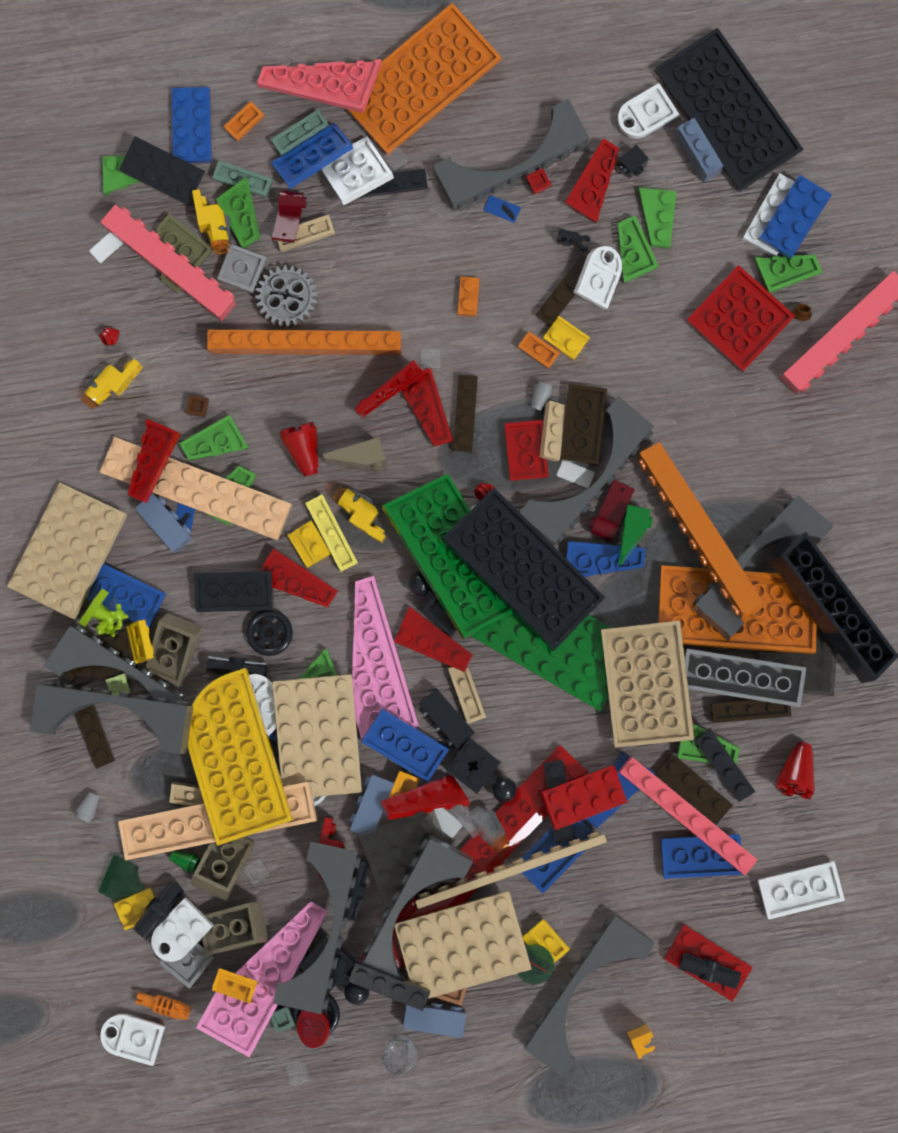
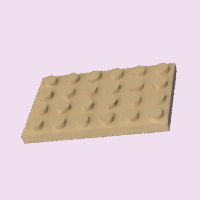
M59 482L7 587L72 619H76L127 514Z
M673 621L601 630L615 748L694 740L681 622Z
M352 674L273 681L280 772L283 787L310 781L313 797L362 792Z
M510 891L396 922L394 925L410 982L431 990L429 998L532 969Z

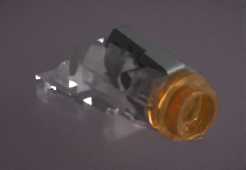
M462 804L455 805L453 809H450L473 838L480 834L479 837L486 841L492 850H496L497 853L504 850L510 844L507 840L508 836L494 811H487L477 806L465 815L467 811Z

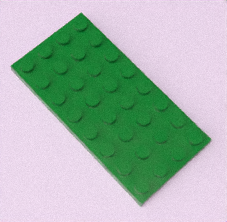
M449 474L382 506L384 513L462 640L514 613L441 540L470 511L469 506Z
M515 613L471 635L477 641L600 712L609 698L601 630L611 629V627L590 615L554 651Z

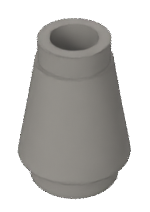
M538 381V384L534 387L531 407L541 411L553 392L551 391L553 386Z
M89 792L75 811L77 812L75 817L90 823L91 819H94L100 797Z

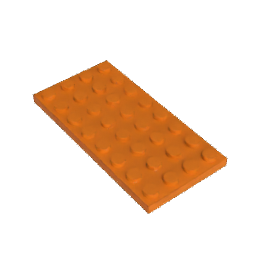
M451 3L382 61L364 113L346 110L388 156L502 60V57L459 9Z
M661 565L658 623L680 621L683 645L805 654L816 653L817 623L780 574L744 571L764 604L762 609L742 619L744 624L727 641L693 610L696 605L694 600L701 593L705 595L709 591L707 587L713 581L709 575L710 570L706 568Z

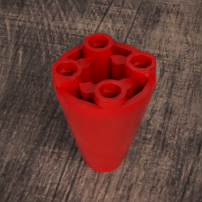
M313 421L298 426L299 429H296L295 426L280 431L281 435H279L280 440L300 473L303 474V477L318 473L317 468H319L317 426L314 425Z
M797 742L796 746L793 747L775 780V788L782 790V795L793 797V794L800 795L804 799H812L815 792L812 745L805 742Z

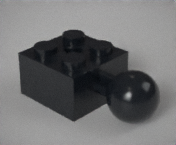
M421 571L413 573L408 581L410 591L414 595L426 596L430 600L422 609V612L451 638L457 632L456 628L445 613Z
M470 738L445 769L476 794L485 783L492 787L494 798L499 802H510L517 794V786L512 779L507 777L498 778L493 774L501 762ZM477 761L478 769L470 771L468 762Z
M329 934L324 937L299 965L304 972L313 965L325 949L330 937ZM341 946V949L337 948L335 954L338 957L337 967L332 969L330 976L334 977L332 989L339 983L345 988L344 995L349 1003L353 1005L363 1004L368 999L370 990L348 982L349 975L347 972L354 966L356 960Z

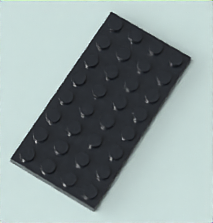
M718 27L655 68L654 71L689 120L696 119L723 164L724 171L739 192L803 151V147Z
M495 488L441 539L552 651L605 598Z

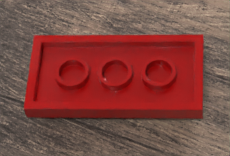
M614 765L541 792L554 830L627 803Z
M684 924L663 958L678 968L680 957L685 952L702 959L714 960L721 963L722 966L741 972V979L736 989L717 982L711 983L698 978L697 975L685 972L732 1002L753 968Z

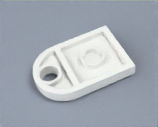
M658 83L626 102L619 111L617 122L619 129L624 135L639 139L676 119L679 113ZM625 120H631L634 123V126L631 128H627L624 126L623 122Z
M608 246L593 249L586 258L573 293L602 309H608L622 271V261L617 251ZM606 252L610 255L609 262H606L604 259Z
M251 674L249 676L253 684L267 735L270 736L277 729L273 683L265 676Z
M184 898L153 932L151 939L152 948L155 954L162 960L169 962L178 961L190 952L214 924L187 898ZM162 943H167L170 946L169 953L161 951L160 946Z
M117 1014L104 1023L101 1029V1042L104 1048L113 1055L154 1066L166 1025L128 1014ZM108 1027H114L117 1030L115 1037L108 1036Z

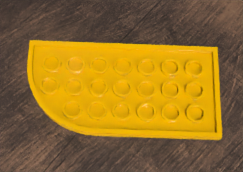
M247 668L217 678L200 692L192 704L193 713L188 750L218 846L293 821V817Z

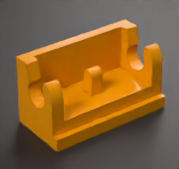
M399 771L389 798L415 789L420 778Z
M219 968L212 991L251 1003L258 981Z
M647 1024L627 1032L638 1059H641L643 1055L655 1049L654 1045L649 1048L645 1047L653 1038V1034Z

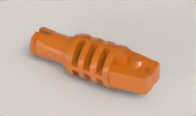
M139 991L135 1004L152 1008L151 1010L154 1013L169 1016L170 1018L187 1020L191 1012V1006L162 995H156L155 997Z

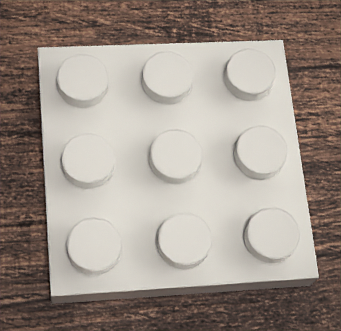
M368 136L352 144L354 149L321 169L343 205L394 178Z

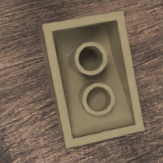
M379 437L323 454L326 463L330 465L366 471L373 470V472L382 471L384 466H387Z
M167 613L158 622L152 643L154 658L147 661L145 669L159 678L180 686L198 646L203 627Z
M243 837L218 846L216 842L210 843L192 876L191 885L227 901L255 842Z
M261 902L247 903L204 915L214 924L202 938L205 956L250 947L269 941Z

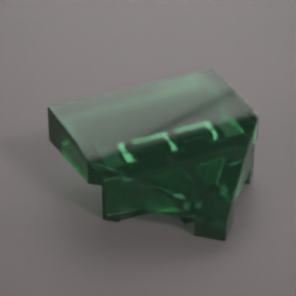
M113 855L98 892L118 900L145 890L144 885L140 882L138 866H134L132 862L118 855Z

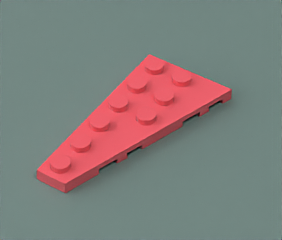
M376 59L374 62H364V60L357 61V63L328 62L315 63L312 66L298 64L296 67H286V65L264 66L257 85L260 88L364 113L382 61L381 59Z

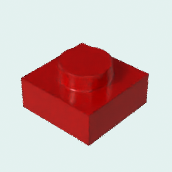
M543 168L526 176V180L534 195L550 188L552 185Z

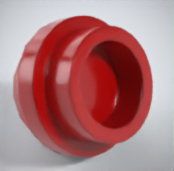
M106 327L99 333V337L105 346H114L118 341L120 331Z
M486 483L478 484L477 488L474 489L476 498L481 501L494 486Z

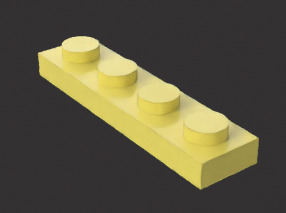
M323 494L306 502L340 572L358 564Z

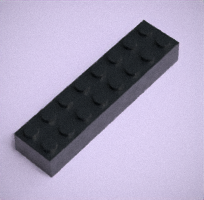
M807 532L793 536L769 559L861 683L877 680L898 658L896 651Z

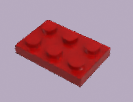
M543 420L505 423L510 482L548 478L547 459L539 457Z

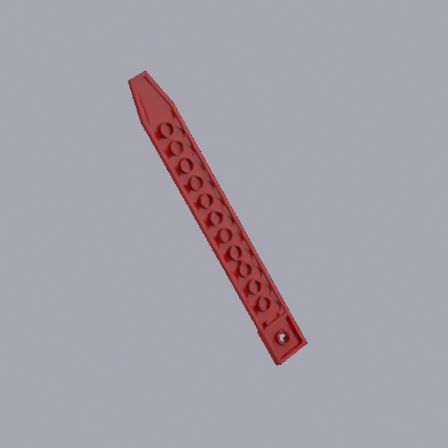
M561 745L544 761L563 760L566 782L588 773ZM543 763L517 789L515 798L510 802L504 803L495 812L506 835L498 834L495 840L492 841L485 825H483L460 849V851L473 857V863L464 878L467 877L468 880L475 878L477 873L486 871L488 874L493 872V868L500 866L548 815L541 795L542 791L547 790ZM457 877L438 881L423 888L418 894L430 891V894L437 892L438 887L446 884L449 887L457 885L456 881L461 878ZM478 888L419 909L416 904V899L419 898L417 894L399 913L396 922L463 904ZM394 926L392 934L393 951L399 970H401L405 966Z

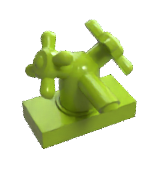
M102 588L79 621V624L86 627L94 617L100 621L96 627L97 634L106 633L111 635V637H115V630L121 629L122 620L127 619L128 615L124 614L123 610H121L120 603L116 604V611H111L103 605V601L109 593Z

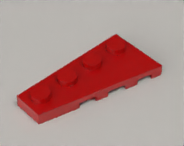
M604 138L564 202L565 205L595 224L598 222L604 196L619 152L617 146Z
M413 360L384 385L375 390L368 398L361 400L355 410L364 418L426 373Z
M431 368L424 370L425 375L403 389L402 393L435 447L454 440Z
M146 419L145 425L147 427L145 434L142 435V447L137 455L136 461L138 463L136 470L133 471L128 491L129 496L146 504L181 435L178 431Z
M273 548L259 570L273 571L274 589L325 607L330 606L339 590L275 548Z
M409 606L394 642L466 673L473 654Z
M450 775L381 801V808L388 819L391 820L414 816L415 812H425L426 814L438 808L448 810L453 809L455 805L470 806V801L454 776Z

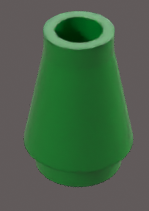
M176 850L171 853L169 859L187 873H194L201 861L197 855Z

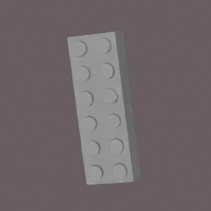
M693 649L686 650L685 664L688 689L801 707L806 667Z

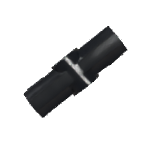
M208 656L206 672L212 674L226 675L247 668L249 675L258 674L266 677L267 663L248 661L244 658Z
M363 859L360 861L359 869L355 868L353 876L357 877L354 889L350 888L349 893L352 901L350 909L346 908L344 915L348 917L347 920L351 921L356 920L371 867V862Z
M170 881L158 897L153 898L145 908L146 912L132 929L138 935L147 939L157 925L169 916L172 911L171 908L184 893V890L175 882Z
M685 952L680 957L678 965L680 970L697 975L698 978L705 981L717 982L734 989L739 985L741 979V972L722 966L721 963L714 960L702 959Z

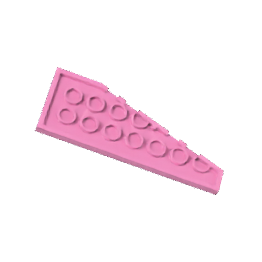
M372 576L355 581L352 684L355 719L362 740L381 708L386 709L414 727L419 726L375 577Z
M313 902L305 906L235 973L258 981L251 1003L215 992L196 1028L250 1057L278 1005L273 1003L278 982H287L293 978L328 911Z

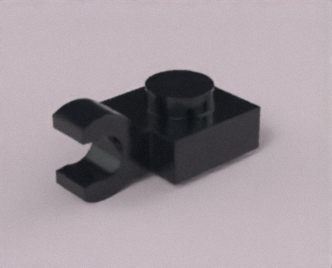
M559 228L556 241L560 242L563 246H575L576 244L581 251H587L588 247L582 245V242H590L591 237L578 235L576 232Z

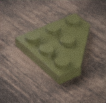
M170 214L157 227V234L161 237L159 240L164 244L166 242L171 244L176 249L174 252L179 256L181 254L186 256L190 260L189 264L193 267L198 266L200 268L214 251L212 247ZM161 274L162 282L178 294L181 289Z

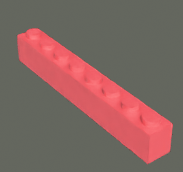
M114 205L102 219L101 224L103 227L222 322L235 307L236 303L233 299L235 296L227 289L225 291L219 288L220 284L212 277L210 279L204 276L205 272L201 268L191 266L189 264L190 260L186 256L176 254L174 252L176 249L168 242L164 244L160 241L161 237L153 230L149 232L145 229L146 225L138 218L134 220L130 217L131 213L122 206L120 209L117 205Z
M893 271L780 377L795 394L800 390L804 392L811 386L809 383L811 379L815 378L817 380L825 373L823 368L827 364L831 367L839 359L837 355L840 352L845 354L852 347L850 343L854 339L859 341L866 334L864 330L868 326L873 328L880 321L878 317L882 313L886 315L894 308L891 304L895 301L898 302V274Z
M629 757L618 771L619 774L741 874L746 875L756 863L757 859L636 759Z

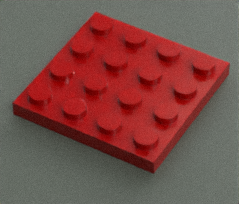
M738 265L693 312L686 322L743 373L789 324L795 315Z

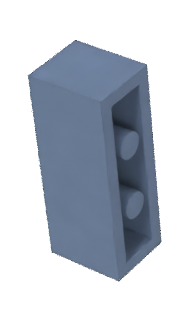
M693 118L680 125L675 136L703 183L720 174L723 164L696 119Z
M152 493L147 504L142 502L135 510L168 548L176 554L193 540L190 536L192 531L185 524L181 525L177 521L179 516L173 510L169 511L165 507L167 503L160 495L156 497Z
M372 774L371 778L367 776L363 788H366L364 796H359L356 804L359 809L357 814H352L349 821L351 831L370 839L373 838L383 814L381 801L389 798L394 782Z
M431 1002V1005L426 1004L423 1011L406 1005L403 1029L463 1038L466 1010H462L463 1007L451 1005V1008L443 1007V1004L438 1002Z

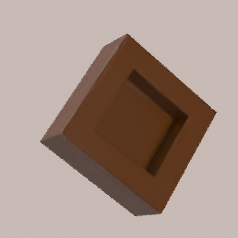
M189 395L186 414L206 418L209 398Z

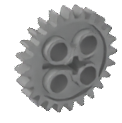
M284 265L283 270H280L277 266L275 273L269 270V277L263 275L265 282L259 281V285L262 288H256V291L260 294L255 296V298L260 301L257 303V307L262 308L260 310L261 315L266 314V320L272 318L271 323L273 325L278 321L279 327L286 323L289 328L292 322L297 326L298 320L304 323L303 317L310 318L308 312H314L315 310L312 305H317V301L313 299L318 297V294L313 292L317 289L316 285H311L313 279H307L309 276L307 272L301 275V268L295 272L293 265L290 270L287 269L286 265ZM283 282L284 286L281 289H277L275 284ZM296 286L303 287V290L299 293L293 291ZM287 293H289L290 297H287V300H284L283 296H286ZM278 300L280 304L278 307H271V302ZM292 304L299 305L296 311L289 310Z

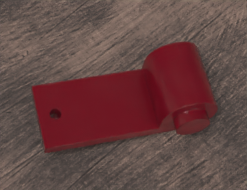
M280 191L278 214L272 233V240L295 243L302 210L307 207V197H304V193Z
M613 480L597 518L593 517L589 524L590 533L612 542L635 489Z

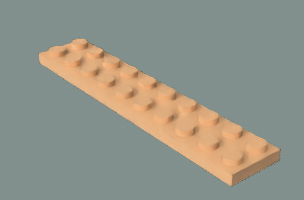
M114 437L100 473L130 484L133 471L137 467L138 461L136 459L141 451V447ZM172 458L168 459L152 492L277 541L292 507L291 503Z
M310 781L284 787L293 821L257 833L317 821ZM204 803L118 821L125 860L216 842Z

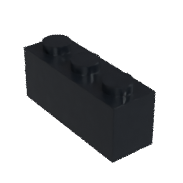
M437 688L419 703L421 706L419 708L420 712L426 718L428 716L434 721L432 726L438 733L444 732L447 736L444 740L451 748L454 745L456 748L460 747L475 734Z

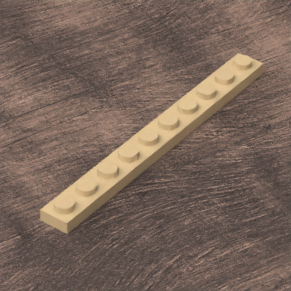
M599 831L587 835V839L580 840V838L569 841V845L564 847L561 844L550 848V852L544 854L542 851L536 852L531 855L532 858L525 861L524 858L512 861L513 865L505 867V864L493 868L494 871L487 874L486 871L477 873L474 879L468 880L466 877L457 880V885L449 887L446 884L438 887L437 892L431 894L430 891L418 894L419 898L416 899L418 909L606 843L605 835L603 833L599 834Z

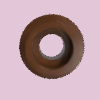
M798 304L793 309V314L797 320L806 321L811 319L812 309L806 304Z

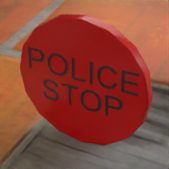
M303 1010L297 1021V1033L300 1040L309 1048H319L324 1045L330 1031L324 1012L318 1014Z

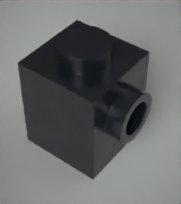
M636 144L619 158L618 170L629 179L634 175L637 177L644 171L649 158Z

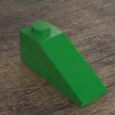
M627 505L618 565L624 563L643 539L647 529H651L653 517H650L651 509Z

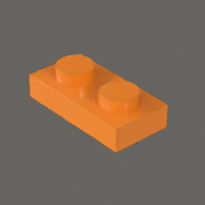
M250 101L223 127L238 142L265 116Z
M460 277L457 316L476 317L480 278Z
M528 331L517 347L548 370L560 355V352L530 331Z

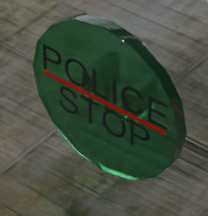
M538 944L525 946L532 969L517 973L518 976L529 984H541L547 981L554 969V959L550 951Z

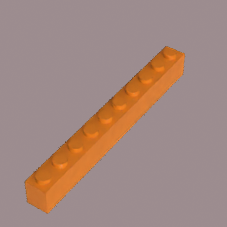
M208 330L207 349L210 354L401 355V331Z
M658 442L640 452L638 460L640 468L649 475L648 480L650 484L658 489L661 501L666 502L669 506L668 511L670 515L678 520L679 529L688 536L691 548L699 553V560L702 565L707 566L710 570L709 575L713 582L719 584L720 592L723 598L728 599L731 603L730 608L734 615H738L742 620L762 609L763 600L662 444Z

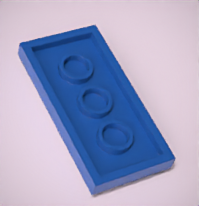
M209 87L172 88L173 155L188 163H212L211 97Z
M334 122L272 161L271 164L288 188L291 189L354 148L349 139Z
M799 175L758 240L791 260L832 194Z
M103 564L86 599L93 601L103 588L109 593L103 601L105 607L111 611H116V604L120 603L121 610H123L124 614L128 615L127 619L133 622L145 620L146 625L150 629L167 594Z
M381 708L361 740L365 745L427 782L449 751L447 746L384 708Z
M582 820L572 824L574 839L580 838V840L588 838V834L593 833ZM551 827L522 858L525 861L532 858L531 855L536 852L542 851L543 854L550 852V848L556 845L567 846L571 840L554 842ZM585 850L522 873L544 894Z
M740 834L728 835L741 846ZM696 836L660 838L664 879L743 875Z

